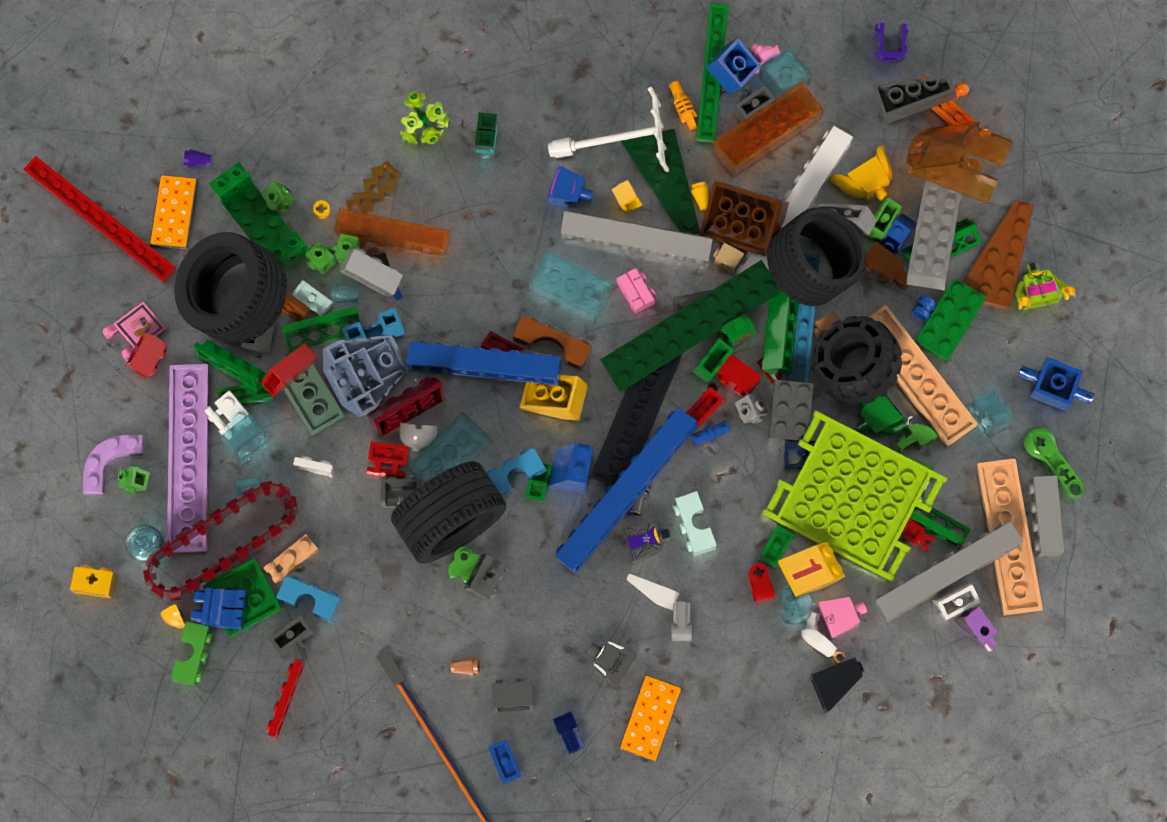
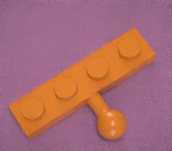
M959 82L955 85L954 90L957 98L968 94L969 87L966 83ZM956 99L931 108L964 138L978 125V122L954 102Z

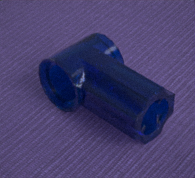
M571 711L553 718L557 732L561 735L569 754L585 748Z

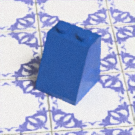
M572 443L556 449L548 487L586 494L593 462L594 446Z

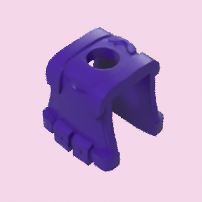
M884 23L875 25L874 37L877 38L875 58L878 62H902L907 53L905 39L909 32L908 24L902 23L899 28V51H884Z

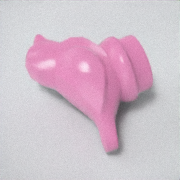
M754 43L750 50L761 66L780 54L778 45L775 47L767 45L762 47L760 44Z

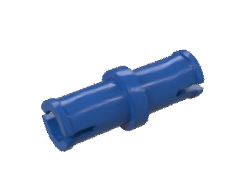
M727 421L712 427L707 426L704 430L692 434L690 437L692 442H694V446L708 440L713 441L715 437L727 432L729 433L730 427L726 425Z

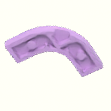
M143 435L115 436L98 444L89 454L84 466L83 494H104L106 467L117 457L143 455Z

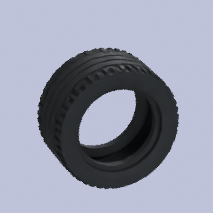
M219 232L207 236L196 243L182 260L175 279V302L180 315L191 327L226 343L240 344L250 342L263 335L272 327L281 314L287 294L286 273L278 257L270 250L240 234ZM244 263L247 271V282L241 298L232 308L218 314L215 306V293L221 278L232 267Z
M469 461L442 472L414 490L394 509L391 515V522L416 561L426 564L453 553L485 532L504 514L506 502L482 465L475 461Z

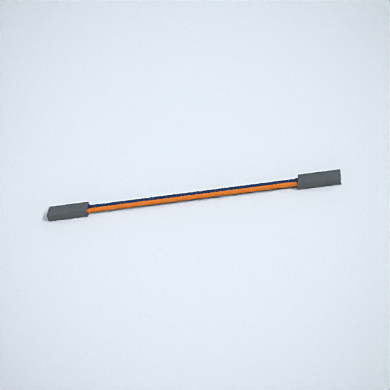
M388 650L377 657L378 661L393 685L400 689L482 822H492L406 686V679Z

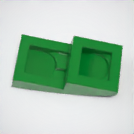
M544 464L547 471L534 479H529L525 494L526 499L544 502L552 465Z

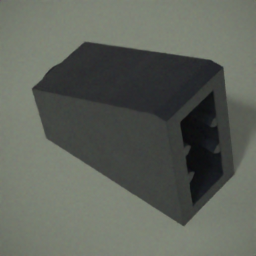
M855 657L811 674L809 677L825 714L829 713L863 676V666L860 661L857 662Z

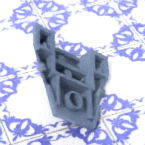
M392 335L366 339L339 340L323 348V371L341 405L358 417L376 409L382 399L389 394L393 386L409 370Z

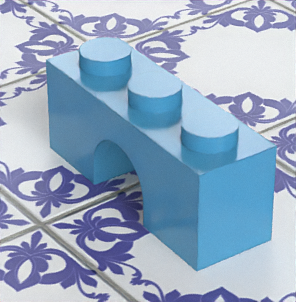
M395 308L377 314L378 320L371 326L364 327L361 326L360 322L342 328L346 340L392 335L395 338L405 334Z
M527 448L520 453L519 457L515 459L510 458L503 462V466L500 468H492L486 473L503 497L513 491L510 484V477L513 473L522 471L527 474L529 479H534L547 470L534 448L531 450Z
M292 575L290 578L285 576L276 596L278 601L297 608L301 599L311 597L315 599V607L312 611L314 616L331 623L333 622L342 602L338 597L339 594L330 590L326 593L320 590V586L313 583L309 585L302 583L303 580L299 577Z

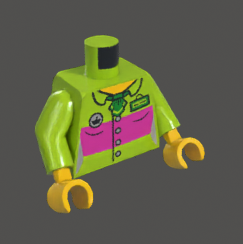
M1037 262L1026 266L1029 274L1023 276L1015 292V297L1019 303L1018 309H1022L1024 305V310L1057 303L1063 295L1065 300H1069V295L1076 297L1073 286H1067L1055 274H1052L1050 270L1040 271Z

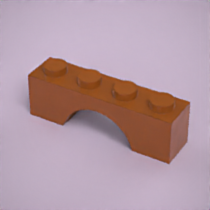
M522 316L513 334V342L529 349L540 342H552L558 345L564 353L565 364L580 371H583L592 352V346H590L589 342L583 339L576 340L572 338L571 334L567 332L560 333L553 326L548 324L542 325L535 318L529 316L527 318Z

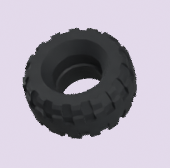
M857 316L846 317V320H838L832 324L833 326L830 329H825L821 334L820 341L815 343L813 350L815 354L812 355L811 366L814 369L813 375L821 388L835 401L847 403L848 405H861L862 402L869 404L875 402V398L886 395L890 386L893 387L897 382V374L901 372L903 363L901 361V347L892 332L880 321L877 322L872 317L860 316L859 318ZM860 347L869 348L867 357L859 366L849 370L842 369L843 360L851 351Z

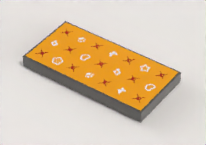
M160 174L149 243L150 247L188 250L198 178Z
M645 674L618 750L656 763L682 687Z

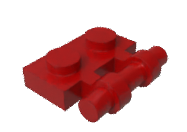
M370 442L368 462H374L375 467H367L366 474L374 475L376 478L384 476L405 479L406 471H398L399 466H407L409 447ZM382 464H391L392 470L381 469Z

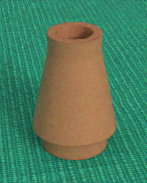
M472 656L451 661V673L475 676V674L480 673V660Z

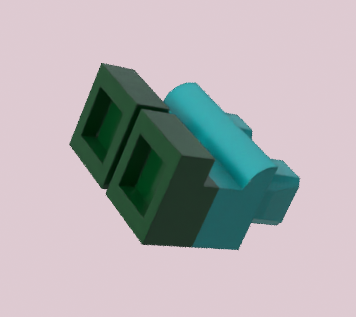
M478 112L475 139L476 153L487 155L495 153L498 126L497 114Z

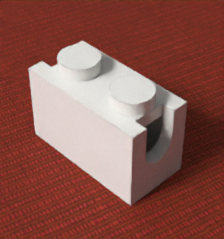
M967 581L932 599L940 610L938 612L939 615L945 620L981 602L973 585Z

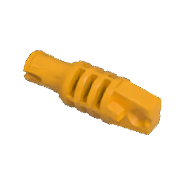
M674 81L669 84V88L675 98V108L682 123L687 122L690 131L697 128L694 120L697 114L689 96L684 94L680 81Z

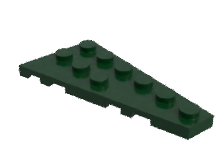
M675 129L662 131V139L666 146L664 155L665 163L669 168L668 172H665L656 156L658 144L654 134L621 140L620 143L625 147L629 157L634 161L640 174L670 217L676 230L700 234Z

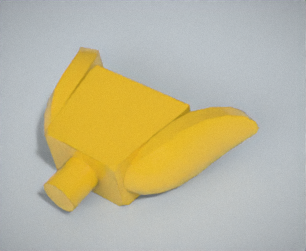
M884 145L877 146L876 156L847 173V176L833 174L827 181L851 197L857 199L864 198L866 201L877 197L882 203V201L890 197L886 190L889 188V182L892 180L893 175Z

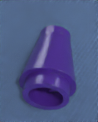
M192 149L189 151L185 150L184 165L188 167L210 166L211 155Z

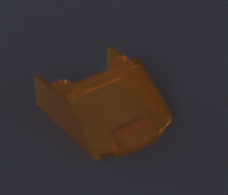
M981 121L932 127L921 131L913 138L907 151L906 163L910 166V174L988 204L998 179L981 173V164L975 159L968 158V152L1003 165L1013 141L992 133L987 129L979 128Z

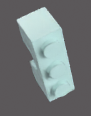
M698 492L675 498V505H672L675 516L680 517L681 523H679L681 533L686 534L688 541H685L688 552H692L693 556L715 550L717 545L711 528L700 530L692 524V519L699 514H703L704 510Z

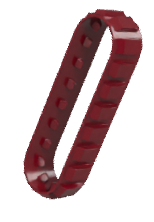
M262 482L259 487L255 489L251 487L243 492L240 499L235 497L226 503V508L223 510L218 508L210 513L209 519L206 521L201 519L193 524V529L189 532L184 530L176 535L175 541L170 542L168 540L159 546V551L151 553L145 561L148 569L143 571L146 586L152 587L150 590L151 594L160 600L163 597L170 598V602L181 600L182 596L186 593L191 595L199 590L200 584L203 582L208 584L216 579L218 572L225 573L231 569L235 561L238 560L240 563L248 558L252 550L257 552L265 547L266 541L269 539L274 541L282 536L283 530L285 528L290 529L296 520V516L293 514L298 509L296 497L291 496L290 488L282 483ZM271 493H276L278 498H284L287 501L284 503L285 509H290L289 515L283 514L281 517L283 522L276 526L272 524L268 527L269 531L260 537L257 535L252 537V542L243 548L241 546L235 549L236 552L227 558L223 556L219 559L220 563L208 569L206 567L202 570L203 574L193 580L189 578L185 581L186 585L177 589V586L171 587V590H164V585L160 583L157 586L153 582L157 579V575L151 572L153 567H159L161 564L159 560L165 556H172L173 551L182 545L186 547L190 544V540L199 534L203 536L207 533L206 530L216 523L218 525L224 522L223 519L234 513L236 515L240 512V508L247 503L253 504L256 502L258 496L263 494L268 496Z

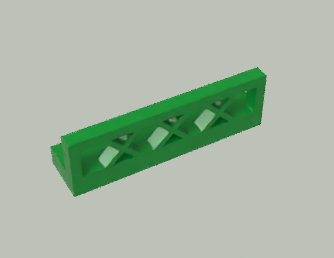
M968 218L956 224L954 241L958 242V244L952 250L951 257L981 243L975 223ZM972 233L974 240L968 243L964 242L966 236ZM913 244L901 250L903 256L909 262Z
M356 306L282 326L289 352L303 344H306L309 348L345 338L342 328L349 321L356 320V322H360ZM336 326L340 330L336 335H330L326 333L329 327ZM312 331L321 333L318 340L313 341L308 338ZM299 336L303 340L299 345L292 346L290 337Z
M208 339L203 345L198 342L194 344L193 347L198 358L257 392L263 387L261 382L267 375L264 371Z
M915 506L909 519L925 528V531L958 550L963 546L971 530L970 528L933 507L929 513L930 518L917 512L920 508ZM942 518L945 520L947 527L936 523L934 519ZM959 528L965 532L961 537L952 532L951 529Z

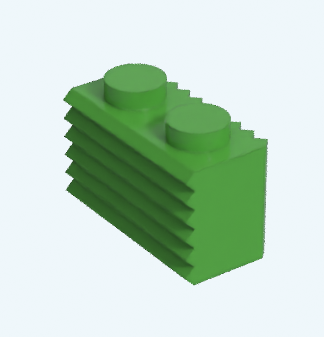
M890 198L882 201L876 212H874V217L877 220L870 235L867 236L876 242L882 240L901 211L902 206Z

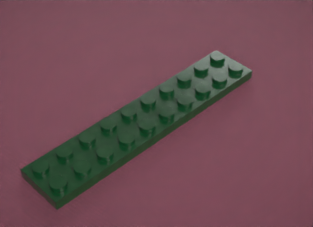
M760 260L604 356L600 361L618 391L621 392L717 333L728 322L743 313H749L781 293V290L776 285L764 262Z

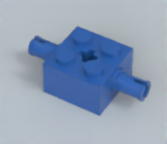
M1049 357L1045 359L1039 371L1022 365L1018 373L1019 377L1034 382L1033 384L1035 385L1030 395L1031 398L1064 411L1070 407L1074 398L1090 405L1093 400L1092 397L1095 395V393L1079 388L1078 384L1083 374L1082 370Z

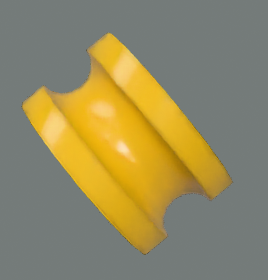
M323 200L317 201L313 205L314 215L319 219L328 217L330 214L329 204ZM320 206H324V209L327 208V210H324V213H320L318 209Z

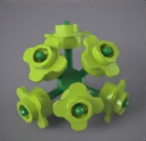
M410 92L408 94V99L404 103L415 111L410 112V115L401 119V123L407 127L404 131L400 130L399 132L402 136L401 139L405 143L411 144L413 142L417 144L416 138L418 134L415 132V129L422 126L425 130L422 132L421 142L429 144L437 142L444 127L448 128V124H450L449 116H446L447 111L445 110V113H443L441 102H436L433 105L428 104L426 112H424L420 108L424 104L425 94ZM428 120L437 122L436 127L442 128V130L436 131L434 127H428L426 122Z

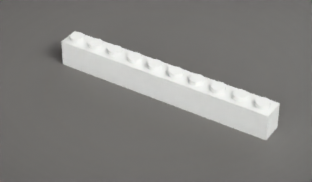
M835 126L831 131H826L822 138L824 140L821 146L817 145L813 152L815 156L812 161L808 160L803 168L805 170L804 173L797 176L794 181L795 187L793 190L789 189L784 197L789 202V206L781 228L803 211L810 209L851 145L853 139L851 135ZM749 251L745 257L747 259L744 265L740 264L736 274H739L760 260L764 262L769 270L767 257Z

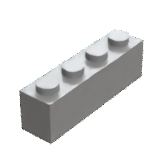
M1035 476L1028 483V492L1032 494L1030 512L1034 516L1031 527L1036 537L1033 540L1034 551H1037V557L1061 556L1064 553L1058 479L1057 476Z

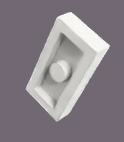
M307 456L295 457L293 465L295 469L333 477L334 467L328 461L320 460L316 462Z

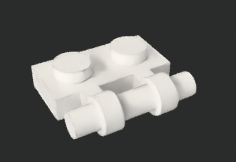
M231 390L214 402L218 407L216 411L210 406L204 410L210 422L213 421L219 428V433L228 440L234 436L230 431L232 427H235L240 432L254 421V418ZM222 413L230 421L226 425L219 418Z

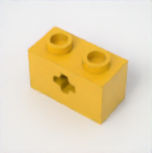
M82 564L81 567H74L70 590L77 594L113 598L117 575L110 568L100 567V570H96L90 565ZM96 577L98 580L94 581L92 584L90 580H94Z

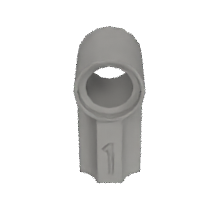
M674 602L671 641H691L690 603Z

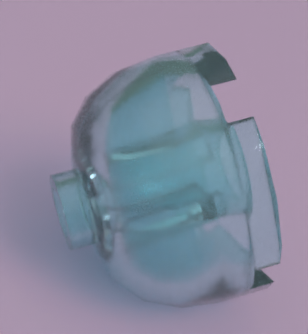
M147 524L133 527L125 538L127 554L132 560L140 564H145L150 554L157 553L159 546L165 543L160 531Z
M790 585L783 588L780 597V604L784 603V611L780 610L782 620L785 624L805 622L815 609V601L812 599L811 594L806 593L795 597Z

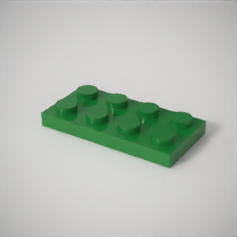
M953 278L915 340V343L948 362L984 303L986 296Z

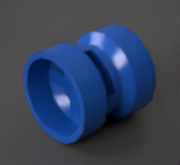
M920 295L917 301L918 304L913 307L911 313L919 320L928 321L930 312L935 309L937 304L933 299Z

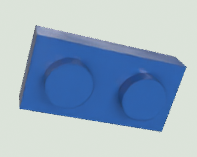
M507 739L488 746L503 785L522 777Z

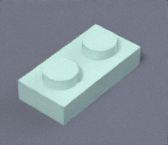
M303 280L291 294V296L305 304L317 316L325 315L333 305L331 300Z

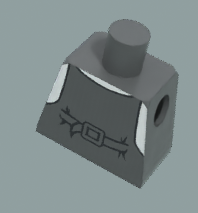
M607 641L603 648L593 642L587 653L596 658L592 667L615 688L637 657L635 652L610 641Z

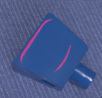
M558 165L547 196V203L577 208L580 199L591 202L594 191L584 188V177Z

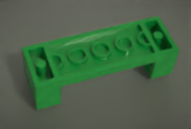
M240 162L234 164L209 183L213 195L247 237L275 254L282 263L285 273L306 258L307 244L296 231L292 232L276 211H271L266 206L267 202L253 184L250 174Z

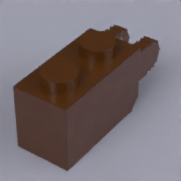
M875 241L866 253L865 271L875 274L883 284L891 286L894 283L902 289L909 287L907 285L908 274L903 271V260Z

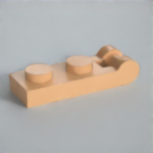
M305 534L276 559L268 563L263 570L267 574L269 573L273 577V582L277 584L315 554L318 548ZM279 565L283 568L281 572L275 569Z

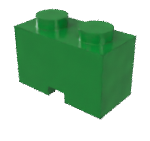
M718 338L692 372L704 382H709L734 349Z

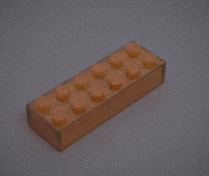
M800 83L714 140L711 145V152L733 179L819 122L823 117L824 110L804 84Z

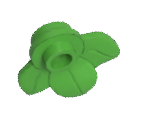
M468 547L458 548L454 553V560L448 566L450 578L460 575L461 579L467 583L480 555L473 554L472 550ZM462 553L467 554L466 560H461L460 556Z

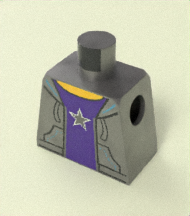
M654 523L626 525L622 529L633 565L662 551L661 542L671 540L668 529L657 531Z

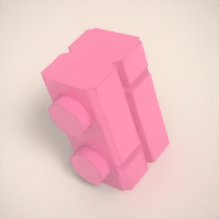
M637 268L617 278V285L635 315L654 306L656 298L654 290L646 285V276L643 272L639 273Z

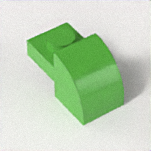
M912 425L908 427L907 435L905 434L897 440L898 443L894 449L898 453H902L915 445L918 450H921L934 442L937 435L926 425Z

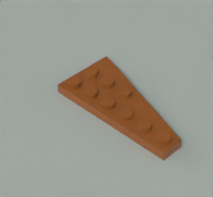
M1015 200L962 282L986 296L983 304L1006 310L1011 308L1034 207L1033 204Z

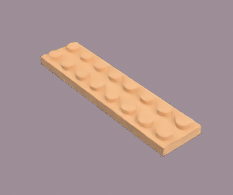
M884 305L868 316L877 322L883 323L897 339L901 347V361L903 362L901 372L897 374V383L944 445L949 447L978 426L976 420L887 305Z
M1016 459L977 463L976 467L988 533L994 532V528L1003 522L1005 524L1011 522L1023 540L1020 547L993 562L1002 614L1006 616L1042 611V601Z

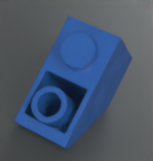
M902 213L894 221L880 244L896 255L917 226V222Z

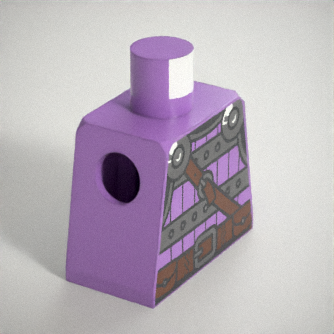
M980 607L969 608L954 620L975 645L983 644L988 651H991L998 645L992 637L997 631Z

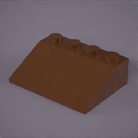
M714 181L699 235L712 237L715 241L767 257L768 245L771 242V238L783 225L789 202L724 182Z

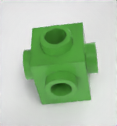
M275 181L261 193L267 202L266 206L271 211L283 213L295 201L291 196V190Z
M340 233L338 243L335 242L333 247V254H335L336 260L340 264H342L347 251L360 247L359 237Z
M318 242L316 245H311L306 251L307 265L312 270L317 269L322 275L336 264L335 257L332 255L333 251L326 244L323 246Z
M137 465L121 468L117 487L123 488L124 492L129 494L146 491L150 472L141 469Z

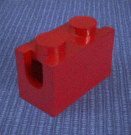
M148 332L142 333L125 367L144 378L152 376L157 370L158 366L156 364L158 360L162 359L167 351L165 349L167 343Z
M732 354L723 363L716 375L721 384L729 385L739 397L751 394L762 377Z

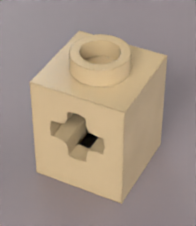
M724 243L721 248L718 247L713 255L715 257L714 264L734 275L743 260L744 253Z

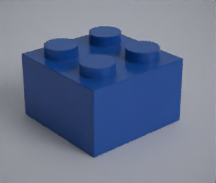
M737 38L725 45L706 68L730 95L742 88L761 67V64L740 39Z

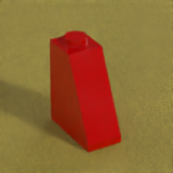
M303 344L274 365L261 384L274 398L313 365L317 359L314 351L308 348L306 344Z

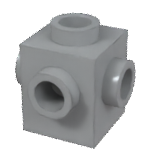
M759 393L748 394L735 403L744 424H757L763 421L762 417L768 414L766 404Z

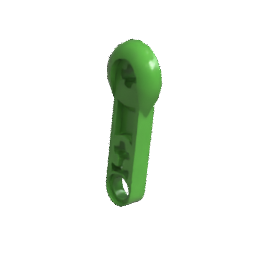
M1045 427L1030 429L1024 437L1026 451L1031 456L1041 460L1053 476H1057L1059 485L1069 497H1080L1085 490L1084 484L1058 451L1054 434ZM1037 438L1044 441L1043 447L1036 445ZM1060 469L1067 471L1066 477L1059 475ZM1072 477L1073 480H1071V481L1066 485L1065 482L1067 481V478H1068V480H1069V479ZM1070 485H1078L1080 492L1078 494L1072 493Z

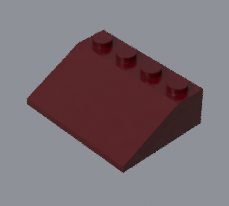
M434 376L431 378L426 377L419 382V385L413 388H406L400 396H393L386 401V404L370 411L367 417L379 438L399 428L400 423H407L444 402L446 398L442 382Z

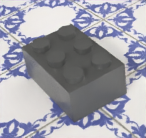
M774 380L768 437L802 440L810 425L814 383Z

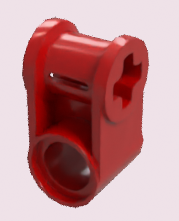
M761 563L754 564L748 572L754 602L758 603L774 599L775 593L766 566ZM756 569L758 572H762L760 578L758 575H754Z

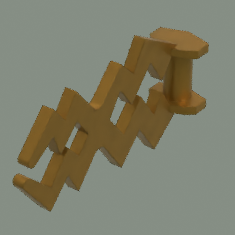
M385 161L382 166L371 168L373 179H363L365 192L353 193L355 200H346L348 215H351V205H361V200H366L367 205L359 206L361 212L353 213V216H367L366 211H373L372 200L384 199V193L393 194L396 181L401 178L402 173L397 171L388 161ZM386 170L393 176V179L387 178L388 187H377L378 194L371 192V185H381L379 176L385 177L383 171Z

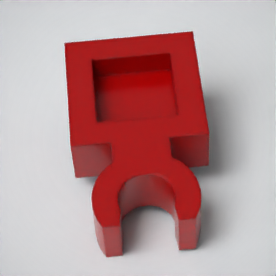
M911 519L908 520L900 535L902 539L913 546L918 542L924 551L930 549L925 545V541H930L931 543L935 541L934 537L930 535L925 536L923 533L926 529Z

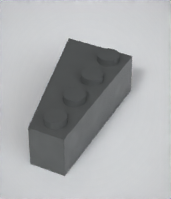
M949 74L925 77L919 80L909 79L903 82L894 81L888 82V84H872L887 124L957 98Z

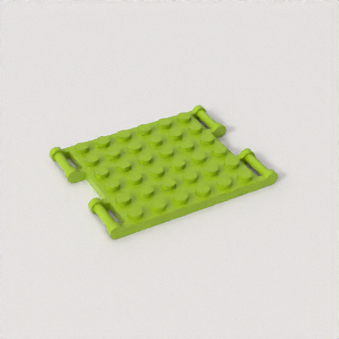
M815 410L813 413L814 417L804 437L797 444L810 451L801 472L793 486L781 479L778 480V487L767 508L763 509L762 514L819 544L828 542L834 552L894 582L895 574L906 553H909L911 550L910 546L898 541L915 506L930 513L933 501L942 484L946 483L948 478ZM822 420L826 423L815 445L812 446L809 442ZM933 477L936 481L925 502L922 503L919 499L928 481ZM786 489L790 493L777 515L773 511ZM894 546L900 549L888 572L882 569Z

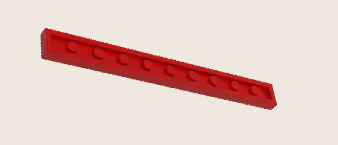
M37 156L23 169L25 173L163 283L176 271L174 265Z

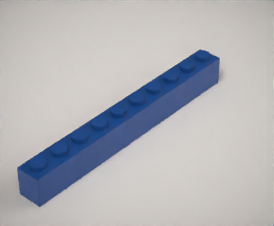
M679 407L668 415L667 422L657 428L652 440H648L643 445L642 452L632 458L628 469H624L619 474L618 481L607 488L606 495L602 500L599 499L594 504L593 511L590 514H586L582 518L581 525L577 530L574 529L569 534L568 541L558 547L555 557L561 564L576 575L697 429V421Z

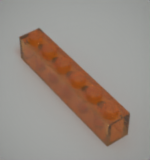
M339 208L334 227L335 234L340 237L341 233L359 237L360 243L372 242L380 247L392 246L399 251L406 249L411 250L415 254L426 253L434 258L446 257L450 241V230Z

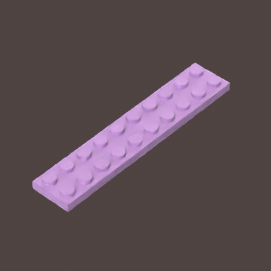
M208 364L170 365L167 541L169 540L170 542L175 541L176 535L186 530L189 532L192 530V525L201 519L204 521L208 519L209 419L204 411L209 407ZM207 533L203 536L199 534L190 540L189 545L186 547L182 545L174 550L173 554L207 553Z

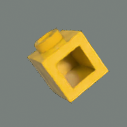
M628 180L619 183L612 189L618 203L626 214L643 205Z

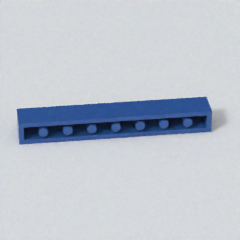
M424 341L410 342L406 362L408 368L413 371L557 386L560 383L563 365L561 358L554 354L543 356L535 352L523 354L515 350L504 352L496 348L484 350L477 346L465 348L462 345L446 346L443 343L428 344Z

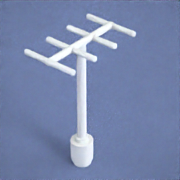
M648 87L652 97L653 109H651V113L655 120V127L576 142L571 140L570 137L552 140L551 143H548L550 157L557 159L573 156L574 151L579 148L654 134L658 144L656 156L665 172H668L669 168L665 163L664 155L666 146L663 142L661 131L664 126L659 115L661 104L652 87Z

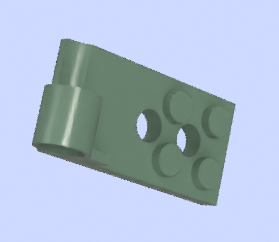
M300 345V346H298L297 348H295V349L291 350L290 352L286 353V354H285V357H287L288 355H290L292 352H294L296 349H298V348L301 347L302 345ZM314 364L283 389L312 437L345 418ZM306 389H312L314 396L311 399H306L303 396V392ZM316 405L323 406L324 413L322 415H315L313 413V408Z

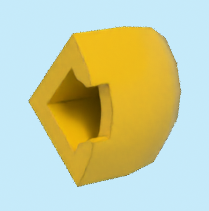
M176 604L160 613L168 625L179 629L184 628L185 619L181 609Z

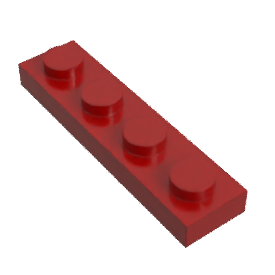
M295 659L294 664L291 663L289 665L287 683L283 682L280 690L282 694L281 699L276 701L273 712H275L274 718L269 720L266 731H268L267 735L271 738L278 739L305 666L302 661Z

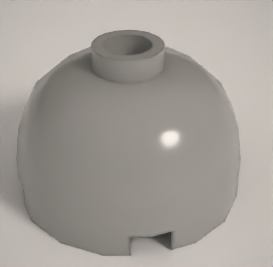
M400 423V439L405 446L412 447L411 451L423 452V448L430 447L435 443L438 435V425Z

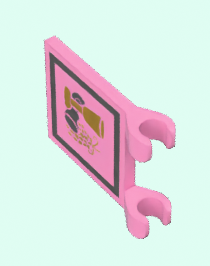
M141 302L115 323L105 327L103 333L107 339H110L117 331L120 332L131 345L121 352L123 358L128 361L142 333L148 332L158 337L167 328L144 302Z

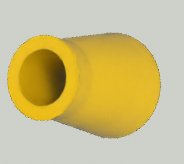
M706 182L696 183L691 186V193L700 211L707 209L709 201V186L706 185Z

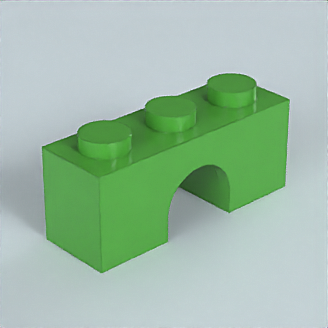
M185 622L181 641L184 644L193 646L194 654L187 661L175 660L171 675L173 682L197 687L198 682L202 681V665L207 661V646L211 644L213 639V632H211L212 629L209 626Z

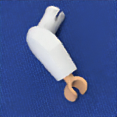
M808 612L806 627L802 630L803 639L826 657L832 656L831 661L834 665L841 663L836 659V656L843 660L845 658L844 653L835 652L837 648L818 631L820 615L815 612Z

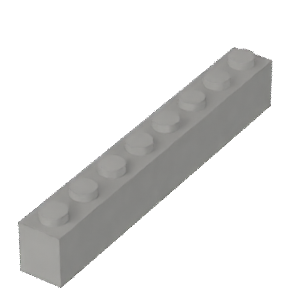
M569 210L564 211L560 232L565 234V238L575 239L577 236L582 237L583 241L590 243L598 240L601 241L602 245L612 246V243L619 244V248L627 250L635 247L638 248L639 252L649 253V250L656 251V255L667 257L668 254L675 255V258L680 260H686V257L693 258V262L701 264L709 261L713 241L712 237Z
M1003 522L994 528V532L990 534L988 532L983 533L978 537V541L973 544L971 542L966 543L958 553L955 554L953 551L944 557V561L940 563L936 561L927 567V571L923 573L918 571L911 576V580L908 582L901 581L893 586L894 590L889 593L886 590L877 595L878 599L875 600V604L887 623L891 622L1020 547L1023 540L1012 523L1005 524Z

